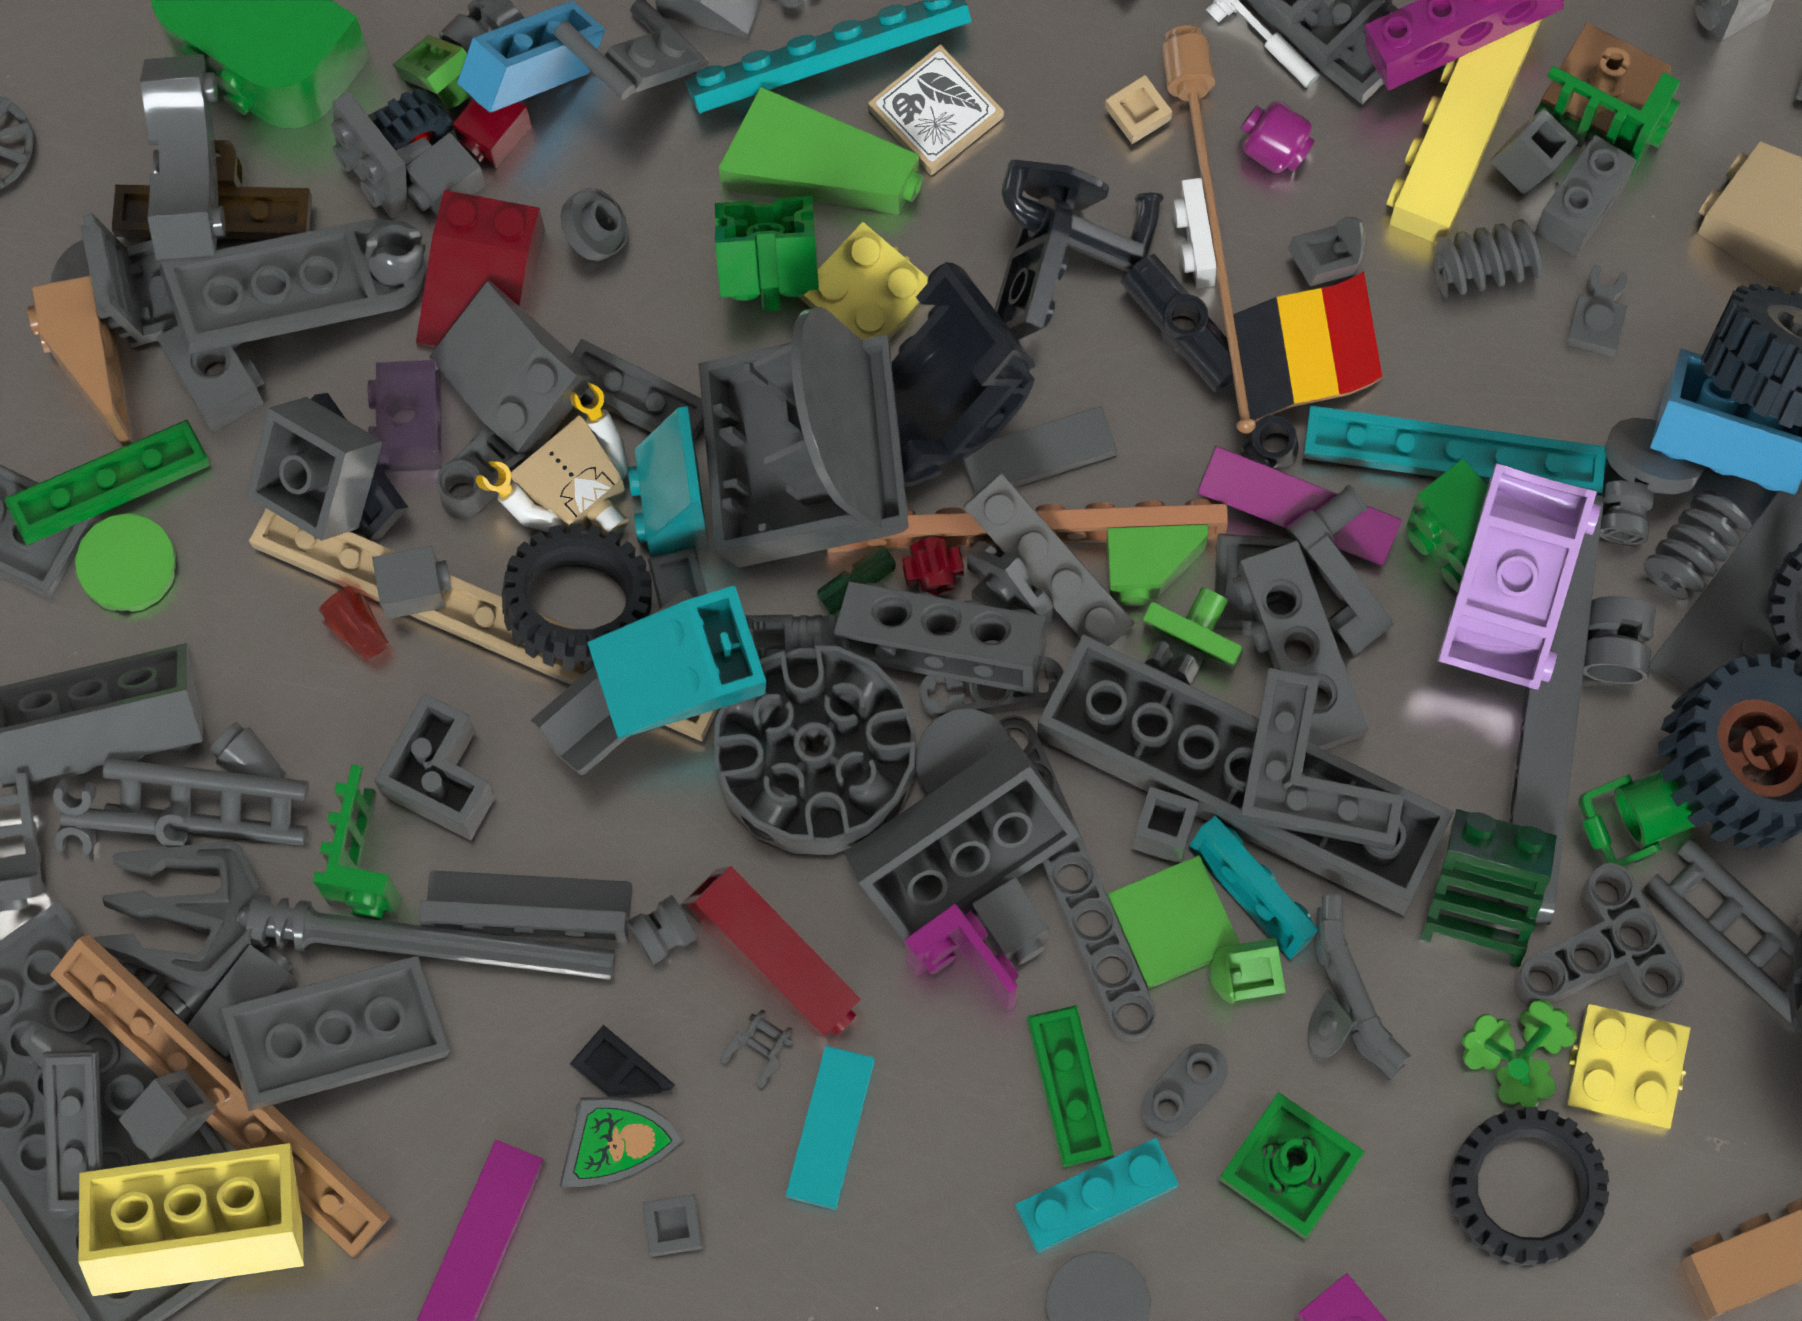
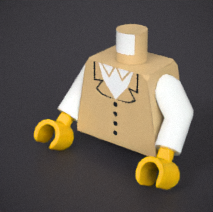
M588 382V385L594 393L592 403L582 406L575 392H572L570 396L572 405L576 409L587 413L586 422L580 415L512 472L502 462L489 461L490 466L498 472V480L494 485H491L484 476H476V483L479 488L485 491L498 492V501L525 527L549 533V527L560 525L562 531L568 534L570 524H581V532L592 524L593 526L601 527V534L606 538L610 531L619 535L629 522L614 505L626 493L623 479L628 472L624 441L609 412L601 409L604 403L602 390Z

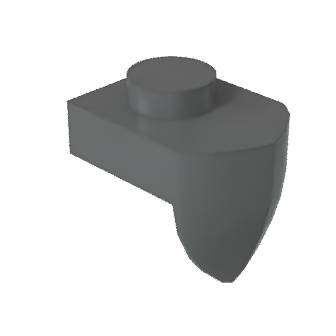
M1346 217L1339 220L1334 226L1292 238L1288 250L1310 286L1353 275L1356 272L1365 253L1366 236L1364 223L1361 219Z

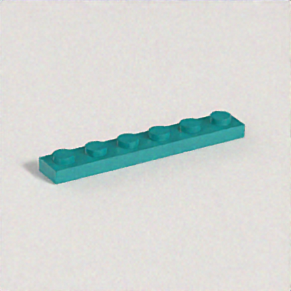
M922 0L907 6L901 4L890 5L881 9L877 16L863 21L854 19L842 21L836 24L830 32L815 37L813 35H801L788 41L785 47L770 52L767 50L753 51L744 55L740 62L725 67L721 65L705 67L699 70L695 77L686 79L685 83L697 111L702 113L756 95L760 87L771 90L970 23L972 20L968 5L964 0Z
M1310 406L1303 452L1304 459L1440 477L1463 458L1486 484H1489L1494 465L1501 464L1549 480L1596 491L1597 495L1602 494L1606 462L1605 446L1318 406Z

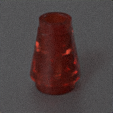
M346 586L336 592L318 609L325 618L322 624L358 655H361L366 662L378 656L389 646L390 643L384 637V633L362 592L355 593L351 586Z

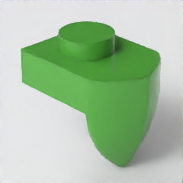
M1276 938L1224 946L1215 953L1209 970L1210 982L1221 998L1229 1004H1235V1001L1286 993Z

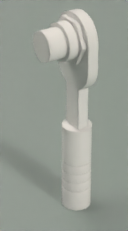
M1213 0L1205 9L1218 23L1226 15L1230 16L1233 12H1238L1267 40L1264 47L1305 88L1311 86L1320 74L1278 32L1272 35L1238 0Z

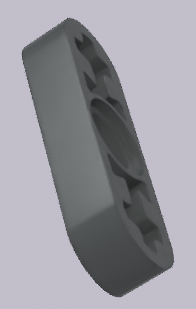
M1043 657L1040 671H1045L1047 679H1055V682L1049 683L1048 692L1040 693L1036 685L1033 694L1021 692L1022 697H1014L1015 690L1007 689L1002 698L989 701L978 693V684L970 683L969 694L972 703L964 704V694H957L949 697V705L939 706L937 698H929L928 695L935 694L936 685L945 684L947 692L963 691L962 681L927 675L920 685V705L923 711L933 719L956 709L973 708L987 714L1046 707L1064 671L1058 662L1049 657Z

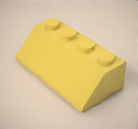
M290 1143L79 1173L78 1262L92 1296L304 1266L302 1216Z

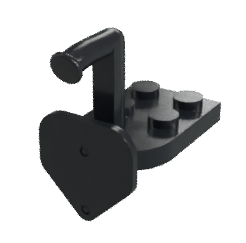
M1010 160L1002 184V197L1005 206L1021 224V227L1011 250L995 310L1015 337L1020 340L1045 328L1050 322L1055 310V301L1051 300L1056 283L1063 277L1068 264V256L1064 255L1066 247L1127 272L1142 258L1148 257L1159 218L1160 202L1164 199L1162 194L1148 192L1135 196L1134 199L1138 203L1137 216L1131 238H1127L1078 217L1072 212L1082 211L1107 198L1109 186L1104 181L1067 165ZM1023 191H1024L1027 195H1029V196H1031V197H1033V198H1036V199H1038L1039 201H1038V202H1035V201L1030 200V199H1028V198H1026V197H1023V196H1022Z

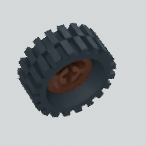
M1756 654L1749 660H1746L1745 656L1733 659L1678 697L1671 706L1675 711L1664 718L1660 729L1670 733V735L1658 742V755L1670 757L1671 762L1660 770L1664 782L1675 780L1679 787V790L1670 795L1674 803L1679 807L1688 802L1694 811L1687 819L1696 828L1706 822L1713 825L1709 837L1722 842L1734 835L1733 847L1747 849L1758 843L1759 849L1769 848L1781 841L1783 843L1802 832V671L1795 674L1793 672L1795 661L1789 658L1781 657L1772 664L1770 663V654ZM1732 726L1749 729V731L1728 744L1729 731ZM1775 768V778L1772 785H1761L1753 782V780L1755 781Z

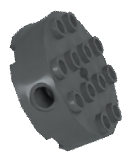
M839 646L798 648L786 653L781 651L761 658L759 661L766 679L765 695L722 707L715 718L714 765L729 809L756 838L792 854L833 855L847 850L899 815L915 781L916 728L904 694L875 662ZM820 744L824 745L825 753L823 755L817 753L812 757L807 755V746L816 749Z

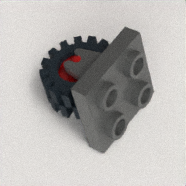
M414 89L412 94L408 91L402 93L400 100L396 101L393 98L387 102V106L369 115L365 113L348 91L332 101L334 122L331 123V128L336 141V145L333 146V152L340 165L347 172L353 169L362 180L361 188L369 202L374 207L381 205L392 219L408 209L405 166L452 131L453 121L430 92L425 89L423 91L421 89Z

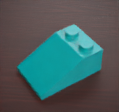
M688 406L679 407L635 448L637 466L628 467L631 495H641L643 508L642 513L634 514L638 543L647 542L651 558L696 547L697 552L710 550L697 454Z

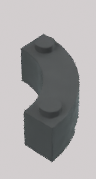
M203 54L145 59L140 86L146 118L147 137L149 145H158V150L153 152L154 173L150 174L147 216L155 259L167 260L215 256L217 236H225L226 233L224 210L222 206H218L216 149L211 102H217L218 100L215 73H206Z

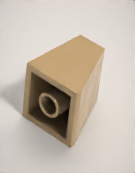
M1760 141L1749 156L1741 152L1725 175L1731 180L1725 190L1721 192L1715 188L1699 210V213L1705 218L1698 234L1789 294L1792 291L1799 293L1802 290V157Z

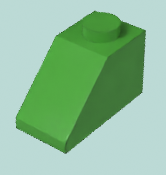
M1208 525L1108 528L1106 537L1108 593L1115 600H1120V604L1125 606H1142L1148 604L1150 599H1159L1205 551L1209 535Z

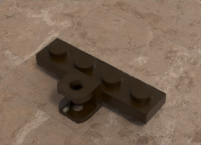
M215 140L216 153L221 155V157L216 156L218 206L223 207L226 224L225 236H217V239L269 240L310 231L312 194L309 188L243 187L244 171L232 142L229 140ZM115 184L111 228L115 237L151 238L147 218L150 185Z

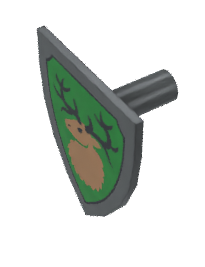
M580 1097V1101L576 1106V1118L559 1185L561 1187H586L611 1183L634 1175L661 1160L679 1145L683 1139L670 1121L650 1106L624 1098Z

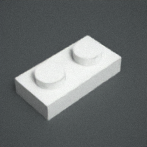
M1202 179L1182 180L1181 196L1178 199H1173V211L1176 227H1185L1187 243L1180 245L1184 273L1193 272L1195 289L1215 286L1217 267Z

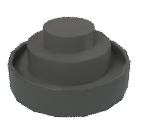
M586 188L570 196L563 204L560 215L562 231L568 243L578 254L588 260L601 261L618 253L626 244L628 235L626 218L621 207L609 194L600 189Z

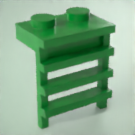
M1552 66L1547 78L1563 85V88L1561 89L1555 109L1540 102L1534 114L1536 115L1545 108L1568 132L1575 135V139L1578 141L1576 146L1582 148L1585 141L1590 143L1594 135H1597L1637 160L1631 173L1633 175L1650 144L1659 148L1673 123L1671 121L1681 104L1680 101L1674 99L1681 81L1663 72L1640 111L1573 75ZM1574 92L1589 99L1580 123L1566 116ZM1600 105L1616 113L1607 136L1592 130Z
M351 764L347 784L336 782L334 792L342 805L340 813L329 811L327 822L335 834L332 843L322 841L320 852L327 862L325 873L315 871L313 883L329 905L353 909L352 915L358 918L382 920L383 915L398 917L402 897L389 875L357 869L376 791L375 789L364 788L362 796L358 787L363 768L362 766ZM352 818H357L356 825L354 824ZM344 846L350 847L349 855L346 852Z

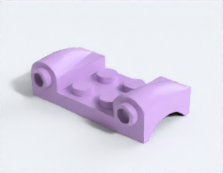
M1501 464L1494 465L1481 508L1477 529L1437 661L1536 690L1539 689L1541 681L1549 683L1557 659V653L1550 651L1582 540L1585 533L1593 535L1600 514L1601 506L1593 504L1596 491L1549 480Z

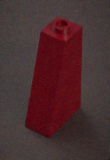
M732 866L714 870L680 904L816 1036H826L829 1032L836 1036L856 1017L857 1014L852 1008L861 999Z

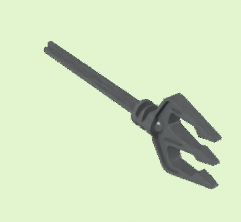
M228 841L118 852L112 857L115 866L148 878H152L166 867L216 873L221 876V887L215 893L154 897L142 890L110 894L102 897L105 907L134 919L144 920L156 917L209 935L199 953L187 954L143 948L134 933L94 937L115 958L194 988L204 990L211 989L222 981L249 944L264 947L272 938L276 939L277 949H283L291 940L294 941L295 951L304 952L309 944L321 943L611 980L615 950L319 913L313 908L311 901L301 900L294 908H290L289 898H282L276 906H272L271 896L261 895L260 886L242 848L235 842Z

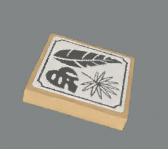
M941 44L868 102V110L905 149L919 154V164L931 176L1004 118V110Z

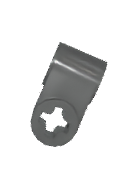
M488 426L477 433L460 453L439 471L437 485L443 508L451 516L460 519L471 518L478 514L483 507L499 494L495 491H485L479 488L476 483L477 475L484 476L491 485L497 482L498 472L490 466L489 461L502 462L512 472L529 456L525 452H516ZM458 483H468L473 486V489L463 496H455L449 493L450 489Z

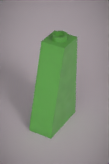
M760 87L718 168L721 188L731 192L774 198L812 196L813 203L899 215L906 200L910 202L915 200L924 179V175L919 173V154Z

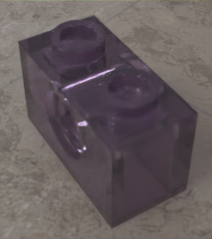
M436 361L376 362V380H368L367 386L370 410L376 409V426H369L368 433L383 441L378 457L383 472L442 469L441 375ZM411 409L416 411L414 418L409 422L396 423L393 421L394 416L401 410Z

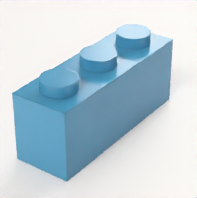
M573 0L474 37L457 84L490 113L589 74L590 69L554 36L555 30L561 23L568 21L597 50L606 29Z

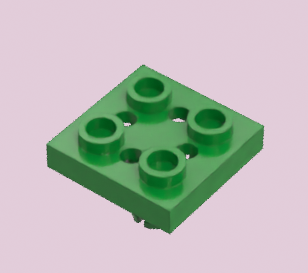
M1278 1092L1227 1165L1219 1180L1306 1240L1366 1151ZM1269 1145L1266 1149L1267 1154L1264 1156L1263 1147ZM1274 1147H1275V1148H1276V1152H1275L1273 1158H1270V1157H1271V1154H1272V1152H1273V1150H1274ZM1311 1175H1313L1311 1183L1315 1185L1320 1179V1186L1317 1188H1310L1307 1185L1306 1180ZM1280 1183L1284 1185V1192L1279 1195L1273 1194L1270 1190V1184L1273 1185L1276 1191H1280Z

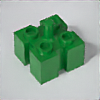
M812 196L773 199V204L754 205V200L715 203V248L720 297L751 300L760 295L761 289L763 310L775 312L782 307L781 294L796 297L804 295L810 290H819Z

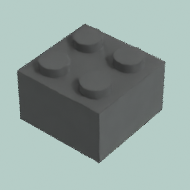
M308 397L270 407L267 412L246 497L321 541L358 529L383 441Z

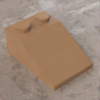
M86 276L32 287L35 305L27 307L28 319L33 335L40 336L44 353L51 352L60 368L121 446L124 447L133 443L114 328L112 329L108 326L107 318L101 319L98 316L91 277Z

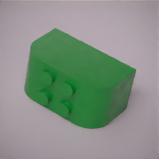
M151 0L154 13L174 57L203 54L206 73H215L217 89L224 95L223 99L230 107L242 115L251 112L263 121L280 128L304 127L325 116L333 107L332 101L342 96L371 59L357 16L332 0Z

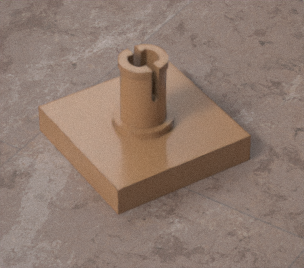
M1586 22L1559 69L1641 111L1662 73L1669 74L1672 66ZM1552 80L1541 99V103L1555 109L1563 85ZM1574 92L1566 116L1580 123L1589 99ZM1600 105L1592 130L1607 136L1616 113Z

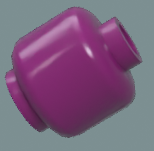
M1274 101L1265 109L1256 105L1240 127L1242 131L1247 133L1242 144L1244 153L1272 173H1280L1286 168L1293 172L1315 142L1310 137L1312 126L1309 120L1281 101Z

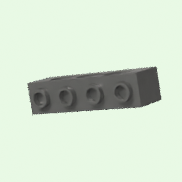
M1298 541L1240 560L1237 570L1239 576L1233 578V583L1241 605H1251L1257 622L1251 624L1250 628L1259 652L1268 651L1274 669L1319 677L1318 687L1322 688L1328 695L1329 704L1322 709H1314L1308 742L1321 749L1328 750L1363 738L1368 731V726ZM1274 593H1283L1290 597L1294 609L1285 615L1275 614L1268 608L1266 599ZM1290 640H1302L1310 647L1311 657L1303 662H1295L1285 654L1284 645Z
M848 583L834 630L836 646L867 658L881 667L1031 694L1035 690L1047 645L1046 616L1036 615L1025 609L1007 610L990 607L974 600L962 602L939 598L928 592L911 593L888 589L877 583ZM891 623L899 624L897 626H886ZM938 632H948L945 635H936ZM991 640L998 641L997 643H994V644L984 643V642H986V641H991Z

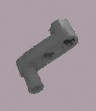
M1347 485L1343 491L1331 498L1315 512L1309 509L1288 525L1286 529L1293 540L1298 541L1302 552L1344 605L1343 608L1327 620L1339 641L1355 656L1390 629L1394 623L1333 543L1335 541L1334 534L1362 512L1364 513L1368 510L1367 505L1351 485Z

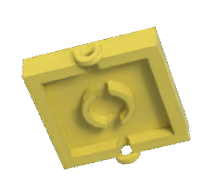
M862 222L818 269L819 290H810L808 293L798 297L810 308L822 307L831 312L861 340L888 334L890 339L922 305L916 296L928 283V277L909 261L907 255L904 257L898 252L896 246L892 247L868 225Z
M1587 1004L1578 1045L1573 1044L1570 1051L1568 1064L1573 1065L1565 1107L1659 1129H1671L1678 1090L1683 1089L1682 1081L1686 1074L1683 1064L1691 1027Z

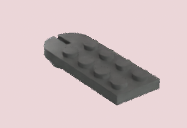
M369 219L216 250L215 256L161 261L160 274L188 354L401 309L410 304L418 296L422 288L425 274L424 252L426 246L425 244L421 245L422 234L409 223L400 220Z

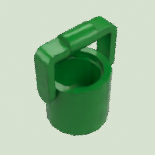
M1660 769L1636 780H1632L1630 774H1627L1580 795L1578 803L1585 818L1582 821V825L1593 850L1598 849L1604 864L1612 863L1623 867L1662 850L1659 842L1695 827L1687 819L1694 811L1688 802L1679 807L1676 806L1670 795L1679 790V787L1675 780L1664 782ZM1615 789L1614 798L1622 823L1633 842L1641 848L1619 859H1616L1611 847L1612 840L1601 815L1597 814L1591 800Z

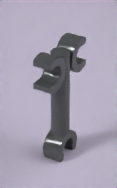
M65 779L60 780L53 793V801L61 811V826L54 837V847L57 852H63L68 843V835H74L82 841L83 854L89 855L96 842L95 829L156 835L158 841L166 847L184 846L188 839V832L175 831L168 824H184L188 816V809L183 806H169L162 811L161 815L92 809L90 806L96 796L94 783L87 782L82 790V798L76 799L68 793V783Z

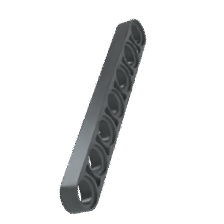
M1016 715L1006 716L998 722L1006 729L1018 728L1026 733L1029 741L1023 751L1040 775L1046 779L1048 787L1078 830L1044 748L1031 722L1024 717ZM1080 836L1041 862V866L1111 1029L1115 1035L1123 1040L1139 1041L1148 1036L1154 1027L1155 1007L1084 841ZM1069 864L1079 865L1087 874V882L1077 890L1064 888L1058 881V873L1061 868ZM1085 911H1099L1106 918L1107 928L1099 936H1087L1078 928V918ZM1106 957H1118L1125 963L1127 975L1120 982L1108 983L1099 976L1098 964ZM1135 1003L1144 1008L1147 1013V1022L1143 1027L1138 1030H1128L1121 1026L1117 1014L1125 1004Z

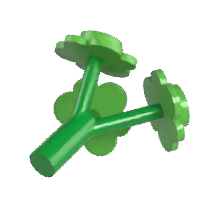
M1534 1000L1529 1009L1524 1010L1519 1016L1520 1022L1526 1027L1523 1031V1036L1527 1043L1522 1049L1515 1050V1041L1508 1035L1511 1029L1510 1023L1502 1018L1496 1020L1490 1014H1481L1475 1019L1473 1029L1465 1032L1462 1037V1044L1466 1047L1463 1055L1465 1065L1471 1069H1479L1483 1066L1485 1069L1492 1071L1499 1066L1500 1059L1506 1060L1508 1066L1498 1070L1497 1079L1502 1084L1498 1090L1499 1098L1507 1106L1521 1104L1523 1108L1537 1107L1539 1099L1546 1100L1552 1097L1556 1091V1084L1554 1079L1549 1076L1551 1071L1550 1065L1543 1059L1534 1061L1531 1055L1537 1048L1543 1046L1549 1053L1557 1054L1562 1047H1569L1576 1041V1031L1568 1024L1570 1020L1569 1014L1561 1008L1555 1009L1547 1000Z

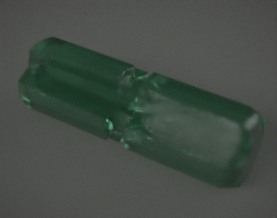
M877 546L852 564V571L844 570L818 589L817 598L827 612L834 614L841 609L849 582L860 584L877 583L895 570L896 562L884 546Z

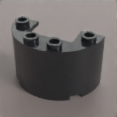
M945 262L935 268L928 276V283L916 296L920 304L935 306L929 311L928 320L918 332L900 345L899 354L892 361L905 487L922 483L940 475L941 470L938 465L944 462H951L956 456L963 462L965 458L984 447L1017 414L1029 396L1035 381L1030 373V369L1035 367L1033 359L967 272L961 266L950 262Z

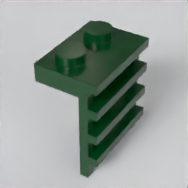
M1456 809L1451 824L1446 856L1420 940L1430 942L1433 933L1511 953L1510 964L1520 967L1527 951L1531 933H1533L1539 909H1541L1546 887L1551 879L1557 835L1543 832L1533 826H1520L1493 819L1484 813H1471ZM1451 885L1525 905L1528 908L1527 911L1448 890L1447 887ZM1440 909L1514 928L1520 930V932L1515 934L1439 912Z

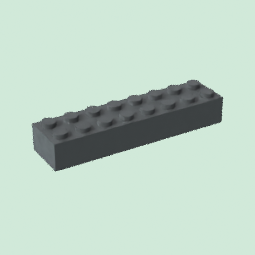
M1084 634L1082 635L1038 721L1037 735L1040 740L1147 792L1149 787H1153L1197 801L1199 805L1196 816L1209 821L1216 815L1225 826L1234 829L1240 837L1403 916L1405 915L1454 814L1453 811L1308 742L1302 776L1404 795L1394 849L1390 850L1240 820L1259 718Z

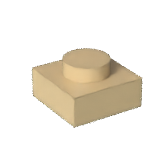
M1146 75L1105 99V109L1131 144H1134L1172 120L1173 111Z

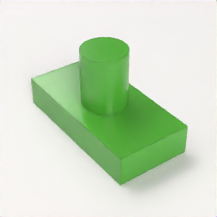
M427 35L392 64L403 80L436 93L448 109L460 105L470 95L457 84L467 53L462 47Z
M1201 587L1186 618L1154 602H1151L1143 618L1144 627L1158 634L1162 632L1206 655V658L1232 671L1235 670L1243 654V646L1213 632L1228 600L1210 589Z

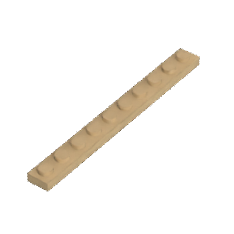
M267 508L249 540L251 546L257 550L378 602L379 596L372 557L396 553L394 550L352 532H346L321 541ZM450 575L452 590L444 591L446 608L410 615L570 685L588 671H584L582 661H575L574 671L563 670L562 659L557 658L553 667L543 664L542 652L534 659L525 653V643L518 647L512 639V630L507 631L504 623V614H502V597ZM538 613L549 623L565 627L568 629H575L557 620H554L550 617ZM718 709L665 726L703 741Z

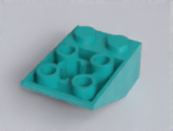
M735 585L682 601L587 642L618 740L765 695L766 679Z

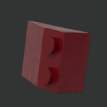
M444 190L432 235L416 337L417 346L436 349L487 281H491L525 311L545 233L539 207Z

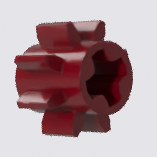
M943 537L926 538L910 546L912 557L902 559L907 588L919 586L920 592H928L936 597L948 594L957 588L955 578L963 577V570L965 569L959 546L948 549L946 539Z

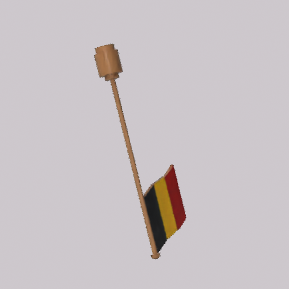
M1184 25L1169 30L1164 36L1165 42L1161 47L1167 89L1171 95L1179 97L1183 101H1189L1240 415V421L1236 424V427L1241 433L1247 434L1255 429L1257 421L1294 406L1348 396L1373 385L1383 377L1366 279L1363 271L1355 277L1333 286L1277 296L1233 314L1199 99L1205 97L1207 92L1215 86L1209 40L1203 36L1202 30L1197 26Z

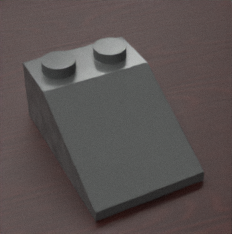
M491 281L485 283L429 356L480 420L516 452H536L541 448L573 409L574 406L570 400L571 393L575 392L580 399L589 388L588 382L593 383L598 377Z

